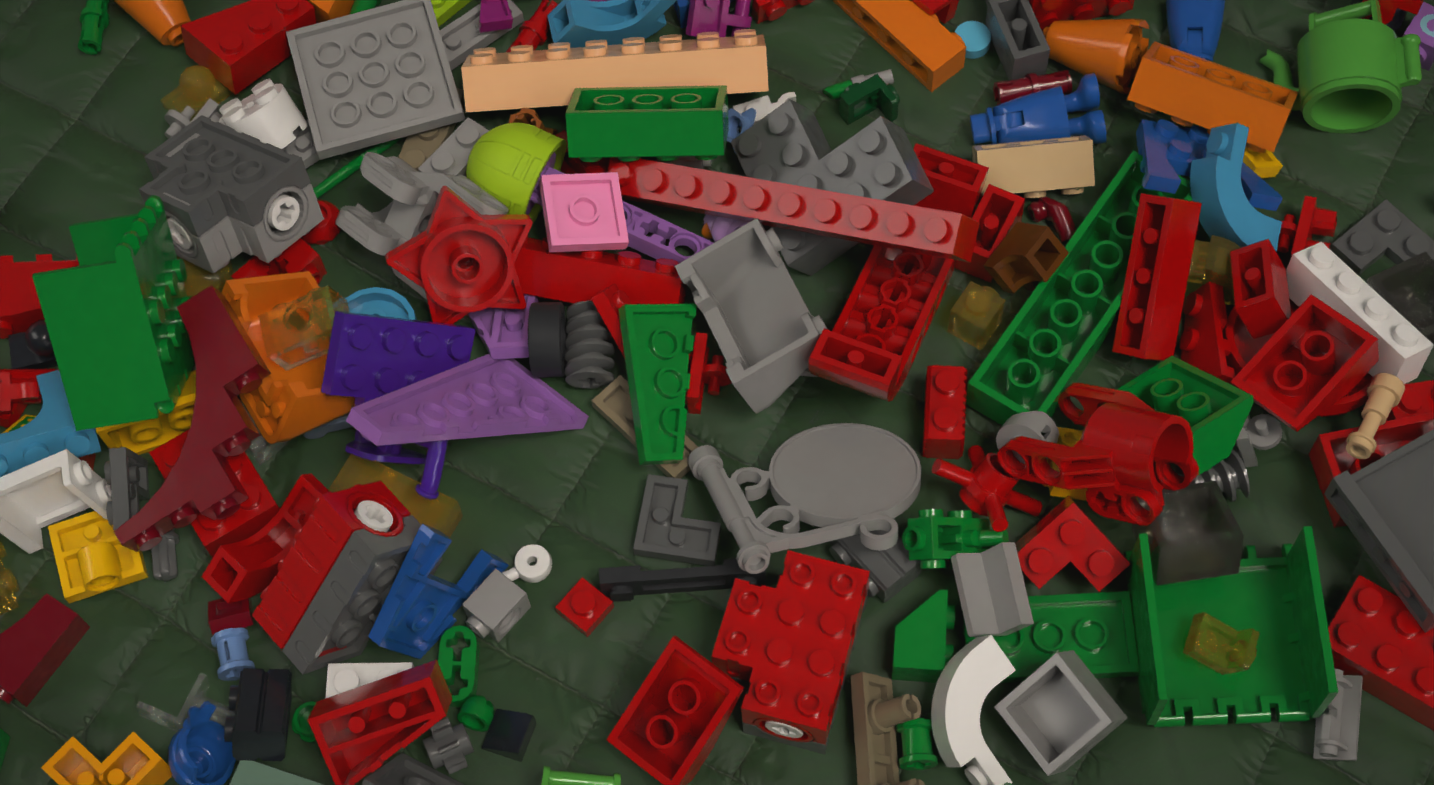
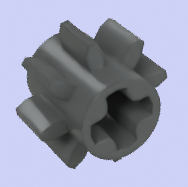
M448 717L440 720L430 728L432 736L423 739V743L434 769L445 765L449 774L468 767L465 756L475 751L463 723L452 727Z

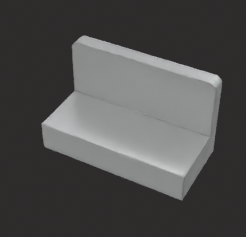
M1002 542L981 553H957L951 556L965 625L970 637L986 635L1007 636L1034 624L1015 542Z

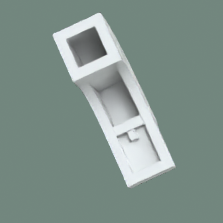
M992 635L976 637L951 658L937 681L932 699L931 725L939 754L947 767H963L966 765L965 774L972 785H1004L1006 782L1013 783L985 743L980 728V713L986 696L996 685L1016 671Z

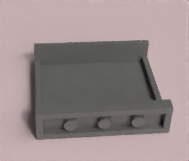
M1434 429L1352 475L1346 470L1335 476L1324 493L1425 633L1434 628Z

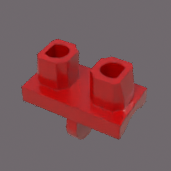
M1305 196L1298 225L1295 224L1296 217L1294 215L1287 214L1284 216L1277 251L1287 253L1289 246H1293L1292 257L1294 253L1319 243V241H1312L1313 234L1333 237L1337 226V211L1318 208L1317 197ZM1322 242L1330 249V243Z
M696 332L693 351L689 353L688 368H691L690 387L686 391L685 404H688L690 414L701 415L705 383L709 385L708 394L719 395L720 386L732 383L725 370L727 367L723 366V356L714 355L712 357V364H708L710 351L709 347H707L708 333Z

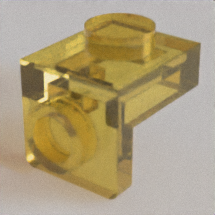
M1206 612L1194 614L1183 653L1222 675L1246 671L1250 668L1256 657V645L1260 633L1253 628L1237 631Z

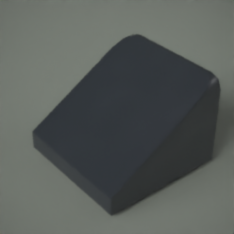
M497 709L482 749L522 762L537 724L534 716L522 712Z

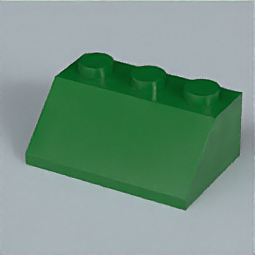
M1170 356L1116 389L1131 392L1155 411L1181 416L1189 422L1193 433V457L1199 466V474L1197 476L1210 470L1213 466L1230 456L1254 403L1253 395L1174 356Z

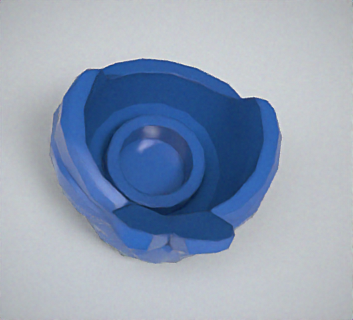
M209 701L203 702L200 708L196 706L190 707L188 718L185 719L183 728L179 729L169 744L168 764L172 777L179 785H223L230 778L234 769L236 759L232 753V742L224 741L225 727L218 722L210 720L216 706Z

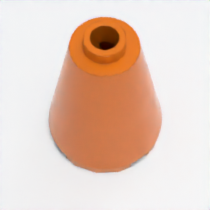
M113 0L161 44L178 46L184 43L180 25L191 22L183 0Z
M1146 20L1054 21L1050 27H1045L1043 30L1050 48L1049 59L1082 75L1095 73L1098 83L1126 95L1129 94L1131 89L1128 85L1131 79L1135 78L1141 59L1149 47V38L1142 37V28L1149 29V25Z

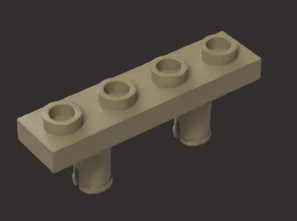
M866 672L851 675L857 785H925L922 780H916V778L899 782L895 725L920 717L921 705L918 698L909 694L893 698L892 679Z

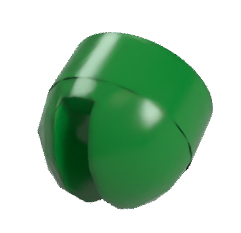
M473 695L462 704L457 718L467 728L485 732L489 729L493 720V704L491 701H486L485 696Z

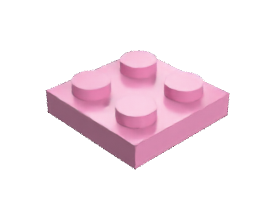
M618 172L541 175L539 187L549 253L627 248L629 239Z

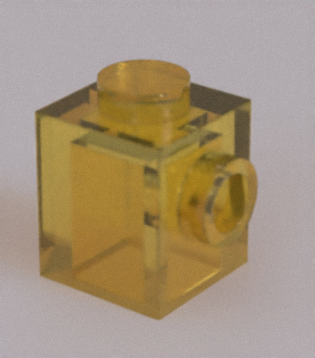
M970 281L950 310L948 332L975 348L982 350L1002 320L1005 299L1001 298L991 287L980 286Z

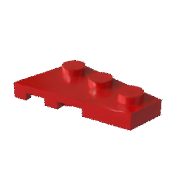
M1209 281L1190 293L1184 302V332L1179 343L1180 349H1182L1181 360L1230 383L1235 377L1234 368L1227 366L1226 356H1229L1232 350L1230 340L1224 339L1222 332L1227 323L1223 286Z

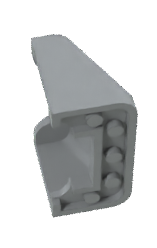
M758 218L675 266L682 282L687 284L693 292L695 304L703 313L727 361L725 363L727 369L725 370L732 384L756 414L770 407L808 368L809 357L823 329H827L820 315L812 317L778 252L784 249V246L773 228L765 231Z

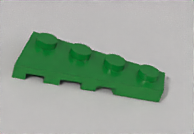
M624 304L618 310L639 465L675 464L683 460L687 409L684 407L686 391L690 387L691 374L688 373L689 353L693 351L694 335H691L692 320L696 317L697 305Z

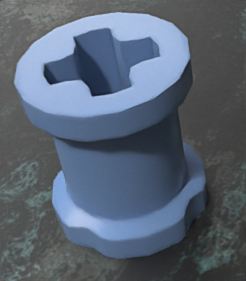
M228 628L216 632L211 637L212 646L216 647L220 667L217 670V675L220 680H239L240 672L244 668L256 669L254 662L249 660L246 641L249 639L247 629Z

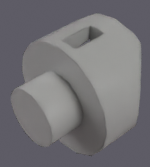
M1043 411L1015 414L1008 418L1000 428L996 437L997 448L999 450L1009 440L1019 436L1057 443L1059 430L1055 422ZM1012 450L1015 458L1019 462L1025 464V461L1021 457V455L1018 454L1016 451Z

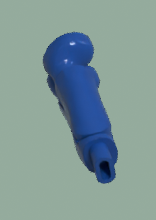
M1166 0L1167 26L1171 47L1213 62L1223 23L1225 0Z
M1085 74L1081 78L1077 90L1068 95H1064L1062 87L1058 86L1004 102L993 107V112L992 108L988 107L986 108V113L970 115L974 145L987 142L998 144L1083 135L1091 138L1094 144L1106 143L1104 114L1102 110H1098L1100 92L1096 74ZM1070 112H1088L1080 117L1068 119L1067 115Z

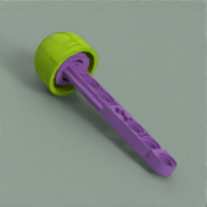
M507 123L500 125L485 133L475 143L468 158L466 176L503 203L509 210L507 214H527L534 223L543 208L539 187L541 175L564 174L560 172L566 152V141L530 124ZM622 200L629 239L628 246L655 259L667 258L681 263L691 256L679 254L675 250L676 246H688L696 254L714 243ZM649 232L654 233L651 237L646 236ZM666 239L670 240L668 246L665 245Z

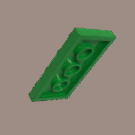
M1129 591L1028 596L1034 624L1007 636H993L1016 670L1000 683L1023 682L1055 653L1070 650L1075 651L1096 679L1137 677L1139 674ZM962 611L964 645H967L976 637L968 635Z

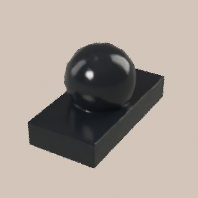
M45 319L32 323L26 332L8 335L12 369H45L58 366Z

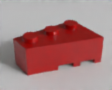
M250 0L180 26L186 55L236 95L292 55L286 31L316 24L314 6L307 0Z
M436 659L317 701L307 720L335 785H354L370 772L373 773L394 753L402 747L408 746L447 715L452 695Z

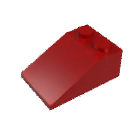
M1311 294L1230 381V384L1253 395V400L1256 404L1298 432L1350 392L1379 361L1378 339Z
M675 635L669 641L606 740L663 785H686L693 780L714 748L744 687Z

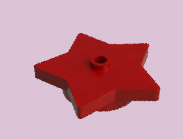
M442 186L427 229L385 254L386 263L425 290L432 322L454 324L468 313L486 308L525 309L527 307L514 264L532 227L533 221L527 214L482 215L449 187ZM470 257L465 263L459 262L463 258Z

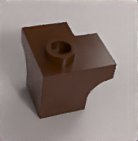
M1017 222L983 266L1004 292L1014 294L1022 286L1026 290L1034 291L1039 282L1046 283L1069 252L1048 226Z

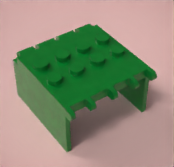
M152 195L146 200L145 206L137 214L70 224L69 230L79 266L34 273L32 276L76 431L155 419L159 417V411L165 414L171 413L195 365L189 333L177 309V306L192 297L191 295L187 296L183 283L187 280L185 263L182 258L177 259L163 201L159 196Z
M1303 526L1293 545L1292 543L1282 544V557L1257 558L1255 546L1245 545V559L1215 560L1213 547H1203V561L1173 562L1172 550L1162 549V562L1151 563L1148 533L1139 534L1133 550L1124 551V556L1130 562L1125 572L1127 588L1130 592L1139 664L1138 681L1142 714L1145 713L1147 725H1153V728L1182 727L1185 725L1184 712L1190 713L1192 726L1227 725V710H1232L1235 724L1270 723V708H1275L1277 722L1309 721L1310 716L1311 718L1321 717L1338 694V687L1312 526Z

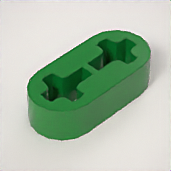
M460 625L449 628L441 636L438 664L447 686L454 685L456 672H460L463 684L467 685V687L460 688L459 695L455 696L449 688L452 695L450 706L456 708L461 707L469 697L476 695L480 654L479 642L473 631L468 627ZM464 638L466 644L470 647L463 648L461 661H456V654L450 646L457 645L458 639Z

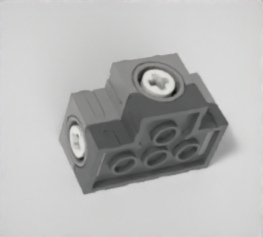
M203 115L144 156L154 179L139 189L144 203L152 195L159 196L162 199L176 255L213 274L228 265L230 259H234L241 252L251 256L255 255L260 260L269 263L324 220L302 157L288 154L285 150L269 143H262L255 137L243 132L239 133L235 129L219 122H213L210 118Z

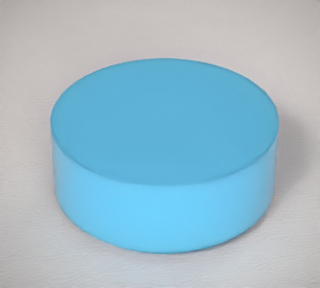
M966 21L956 28L955 33L962 38L966 46L965 58L976 59L988 52L991 33L986 25L978 21Z

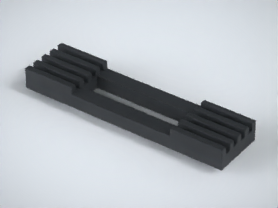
M736 558L723 559V565L648 571H641L640 565L599 568L601 592L605 596L611 597V600L614 602L634 600L635 595L732 589L735 578L749 581L750 584L756 586H767L766 569L758 574H750L739 567Z

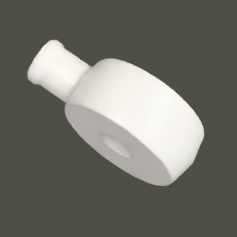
M526 545L517 552L514 559V567L503 571L502 574L511 581L521 578L529 583L540 582L550 574L552 557L540 545ZM531 562H537L535 565H529Z

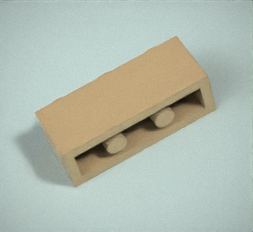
M1086 135L972 146L973 162L989 167L981 196L984 195L989 184L1011 193H1023L1024 198L1046 196V190L1061 189V194H1080L1084 192V187L1095 186L1093 140Z

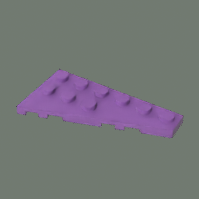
M487 354L352 407L346 422L358 430L366 440L373 442L376 446L583 429L589 416L540 378H534L531 371L514 358L492 359Z

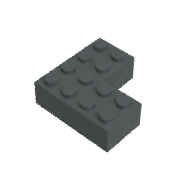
M789 99L731 141L747 177L908 205H915L934 192L904 129L882 116L837 148L831 150L813 111ZM769 226L770 229H774L784 246V249L780 251L787 266L810 276L860 243Z

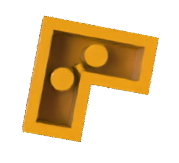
M134 731L103 762H100L84 745L72 736L41 767L58 785H164L172 777L169 765Z

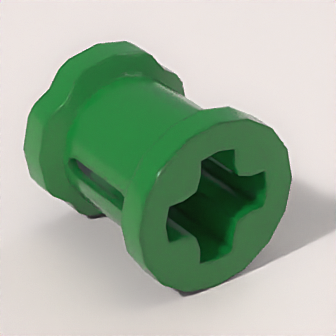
M917 718L896 725V732L901 734L903 757L899 759V767L901 769L925 770L938 765L937 756L932 753L931 719Z

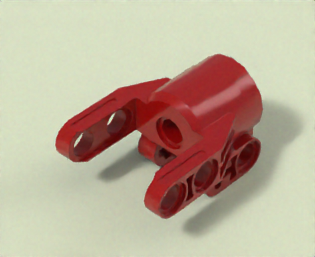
M1084 383L1070 384L1061 392L1058 399L1061 411L1074 424L1085 426L1081 439L1073 447L1019 436L1009 440L997 453L1000 466L1010 476L1067 490L1088 488L1086 500L1097 514L1144 526L1151 524L1161 514L1165 505L1163 489L1173 491L1183 489L1199 474V466L1193 457V433L1186 419L1181 416L1155 411L1131 392ZM1070 396L1080 401L1083 410H1080L1072 403ZM1012 450L1016 451L1018 454L1021 455V457L1025 461V464L1019 462L1015 458ZM1046 457L1055 462L1060 472L1050 467ZM1170 463L1178 465L1182 469L1185 477L1179 476L1177 473H1175L1171 468ZM1136 497L1144 500L1151 511L1144 509L1137 502Z

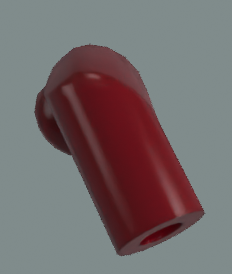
M1040 197L1037 202L1029 204L1028 212L1031 219L1035 222H1040L1042 219L1052 222L1061 243L1069 241L1076 232L1077 228L1065 204L1049 197Z

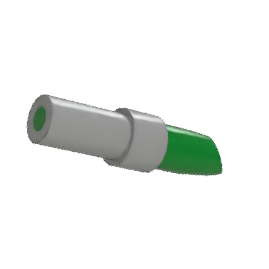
M891 69L877 72L886 84H894ZM877 73L851 77V80L826 87L822 92L831 99L840 98V94L848 86L854 83H861Z

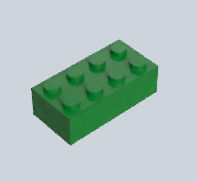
M727 85L575 88L565 113L569 158H579L583 162L599 161L602 157H618L620 161L628 162L636 161L641 157L656 156L661 161L675 160L679 156H695L698 160H712L717 158L718 155L725 154L729 131Z

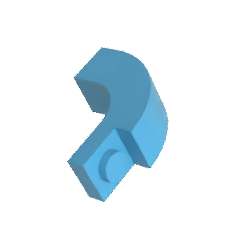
M562 0L547 15L553 43L569 42L570 48L585 47V42L590 40H607L608 45L622 44V39L644 37L646 39L667 24L664 12L677 0Z
M1239 123L1211 128L1206 144V157L1192 160L1190 187L1192 201L1202 203L1199 216L1202 227L1212 241L1229 255L1230 251L1269 239L1275 251H1277L1282 221L1257 211L1248 201L1242 187L1241 168L1249 127Z

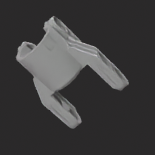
M367 152L360 165L362 176L394 200L384 209L373 213L369 212L359 203L356 206L345 205L341 208L335 222L361 245L374 253L385 256L389 251L427 229L442 186L449 187L482 215L507 214L509 210L503 203L466 176L419 172L396 156L384 157L377 153ZM392 268L398 278L427 299L425 290Z

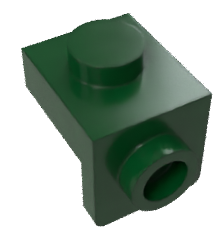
M877 73L861 83H854L848 86L840 94L839 115L847 125H850L879 108L885 117L892 122L898 118L900 98L893 85L890 83L886 84Z

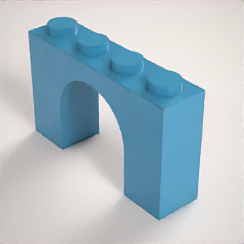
M59 370L36 375L43 400L42 409L39 414L23 427L0 434V477L65 449L69 450L77 458L101 451L95 428L76 431Z

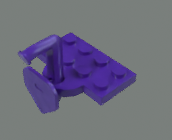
M335 311L321 392L335 396L355 397V406L467 363L470 361L475 329L462 325ZM356 430L354 440L346 444V452L364 459L390 463L425 464L421 482L416 485L415 491L427 499H436L439 496L437 490L441 481L448 440L416 443L428 448L427 455L401 448L402 444L376 446L373 442L362 437L358 430Z

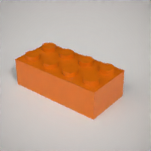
M1154 41L1141 59L1127 100L1135 102V107L1147 113L1160 111L1171 115V120L1177 124L1188 127L1196 124L1207 128L1208 134H1210L1211 128L1239 123L1249 127L1246 148L1255 152L1265 153L1266 150L1275 151L1298 92Z

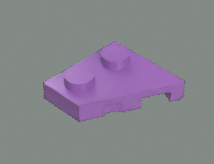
M523 294L527 306L525 309L486 308L467 314L492 359L529 357V308L531 303L538 302L537 296Z

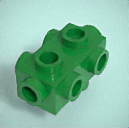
M943 509L918 510V518L907 519L908 527L904 530L902 536L903 545L909 551V561H920V569H945V561H948L949 570H953L951 556L957 553H981L990 549L991 546L1009 541L1007 530L1002 532L990 530L989 519L972 518L971 510L948 511L947 517H944Z

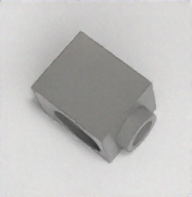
M496 568L462 604L468 618L465 621L467 626L479 637L484 639L486 635H489L497 643L531 608L527 593Z

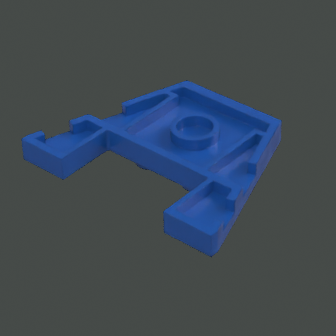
M1142 119L1136 131L1138 154L1143 156L1140 163V172L1145 173L1142 179L1143 188L1175 194L1182 181L1178 175L1190 177L1192 160L1206 157V144L1210 136L1207 133V129L1200 126H1191V128L1177 126L1163 119L1158 120V122ZM1242 162V187L1250 204L1255 208L1277 211L1283 199L1282 196Z
M422 524L368 637L380 647L421 659L441 638L444 632L457 621L452 615L495 568L502 573L509 565L498 556L481 549L457 584L431 575L430 572L452 540L441 531Z

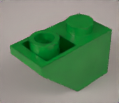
M938 590L895 626L892 680L937 683L943 669L953 657L954 645L946 644V629L954 630L955 605L948 604V590Z

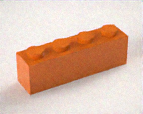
M833 0L837 6L931 93L964 68L966 46L962 38L957 33L947 30L935 14L928 15L911 0Z

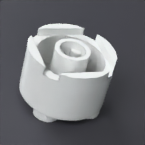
M270 78L255 85L251 89L253 94L242 101L238 98L232 99L219 109L223 115L218 121L219 123L229 126L239 133L243 132L255 137L262 143H269L280 149H283L296 139L293 131L298 126H300L302 131L307 127L306 120L282 84H274Z

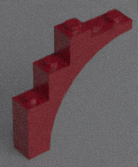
M212 285L177 306L189 333L195 359L196 399L189 433L181 454L165 482L138 513L114 531L122 546L136 552L139 550L146 551L155 547L162 541L161 536L173 528H182L189 525L197 518L198 512L213 520L217 518L225 519L236 513L240 509L239 504L249 498L226 457L243 453L251 446V441L260 436L237 395L240 393L246 394L257 389L262 384V379L270 375L271 372L226 297Z
M47 593L23 618L0 634V700L8 705L15 699L27 707L90 629V626L79 614Z

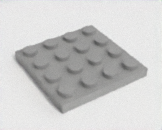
M402 0L286 31L319 160L466 120L431 0Z

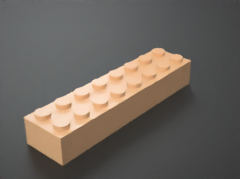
M742 29L734 31V36L719 37V32H702L697 34V39L682 40V35L670 34L660 36V42L645 43L644 37H630L622 39V44L608 45L607 40H590L585 42V47L570 48L569 42L548 44V50L533 51V45L512 46L511 52L496 53V48L493 47L474 49V55H468L461 67L466 112L566 106L569 105L575 88L727 85V94L769 91L764 34L756 35L755 29Z

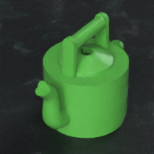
M1368 0L1319 14L1316 12L1309 14V32L1297 44L1298 88L1293 85L1289 64L1283 56L1267 49V55L1259 60V63L1273 71L1274 84L1298 92L1292 111H1301L1304 120L1310 126L1330 133H1357L1386 124L1400 110L1402 87L1417 85L1422 80L1419 51L1420 37L1416 34H1407L1397 38L1395 32L1389 26L1382 23L1378 0ZM1372 15V20L1359 19L1362 17Z

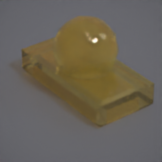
M192 65L181 73L179 86L160 101L167 111L173 109L181 113L186 106H190L196 112L190 119L192 121L209 98L220 104L233 93L215 79V76L208 68L202 65Z

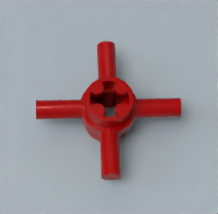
M974 445L968 450V456L972 465L970 471L940 458L936 459L932 466L933 474L963 486L959 491L962 501L974 512L989 517L992 529L996 532H1002L1008 527V521L1003 509L1005 505L1035 517L1042 510L1043 505L1041 501L1013 490L1020 479L1010 476L1003 470L996 453H988L985 456L983 448L979 445Z

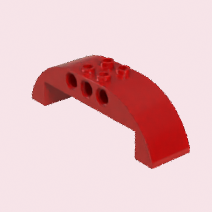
M916 143L913 149L934 192L914 206L961 213L972 219L989 167ZM874 245L833 330L823 329L809 357L808 367L810 373L882 400L892 401L902 387L937 312L955 269L956 260Z

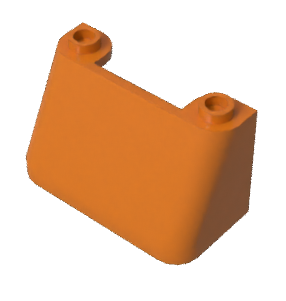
M310 271L226 280L221 293L228 300L271 372L270 375L262 379V384L257 389L246 394H239L264 439L271 444L289 441L349 413L351 408L355 407V397L335 396L321 392L330 341L317 321L325 305V295Z

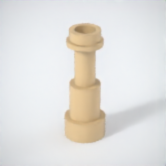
M1378 373L1373 377L1367 390L1368 400L1361 413L1363 421L1358 431L1350 433L1347 437L1346 451L1351 456L1357 459H1367L1375 451L1377 444L1373 438L1380 425L1385 424L1392 407L1399 404L1405 391V385L1398 377L1388 373Z

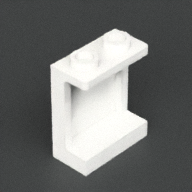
M67 449L0 477V533L28 554L43 549L41 528L90 507L104 519L108 520L106 507L107 502L112 501L111 485L107 484L105 478L103 479L95 473L86 461H81Z

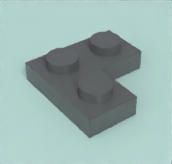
M1387 199L1332 243L1330 248L1357 275L1362 274L1384 254L1413 280L1434 263V241Z
M126 447L109 449L110 461H106L104 465L105 479L107 484L111 485L112 501L107 502L106 513L108 522L111 526L113 525L114 531L140 511V500L150 499L148 460Z
M648 474L633 547L634 555L715 566L722 529L721 523L683 518L689 486L688 480Z

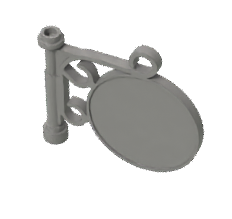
M857 423L826 424L804 430L792 436L774 453L769 465V471L755 467H743L732 473L731 478H729L723 468V461L718 451L709 445L694 449L688 457V465L694 477L704 482L727 529L732 532L740 548L736 557L739 567L750 574L761 573L768 567L770 553L809 547L860 534L861 543L871 550L880 551L892 548L898 540V525L894 518L902 514L913 504L921 486L920 461L913 448L907 442L884 429ZM745 482L757 483L753 486H746L745 495L739 486ZM770 489L778 505L768 508L756 518L748 501L761 499L766 495L767 490ZM784 520L790 522L783 526V533L767 528L775 521ZM800 521L822 527L799 533ZM884 530L888 533L875 535L870 533V531Z

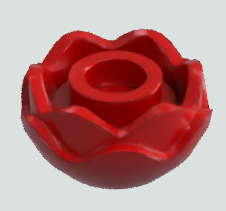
M317 200L324 220L312 228L308 234L302 236V238L307 243L323 245L328 241H332L340 233L341 228L335 222L340 211L333 203Z

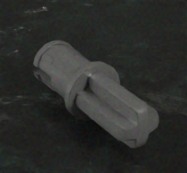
M175 528L161 536L162 541L151 548L153 577L156 580L170 581V579L177 577L176 544L179 543L180 539L179 535L175 533Z

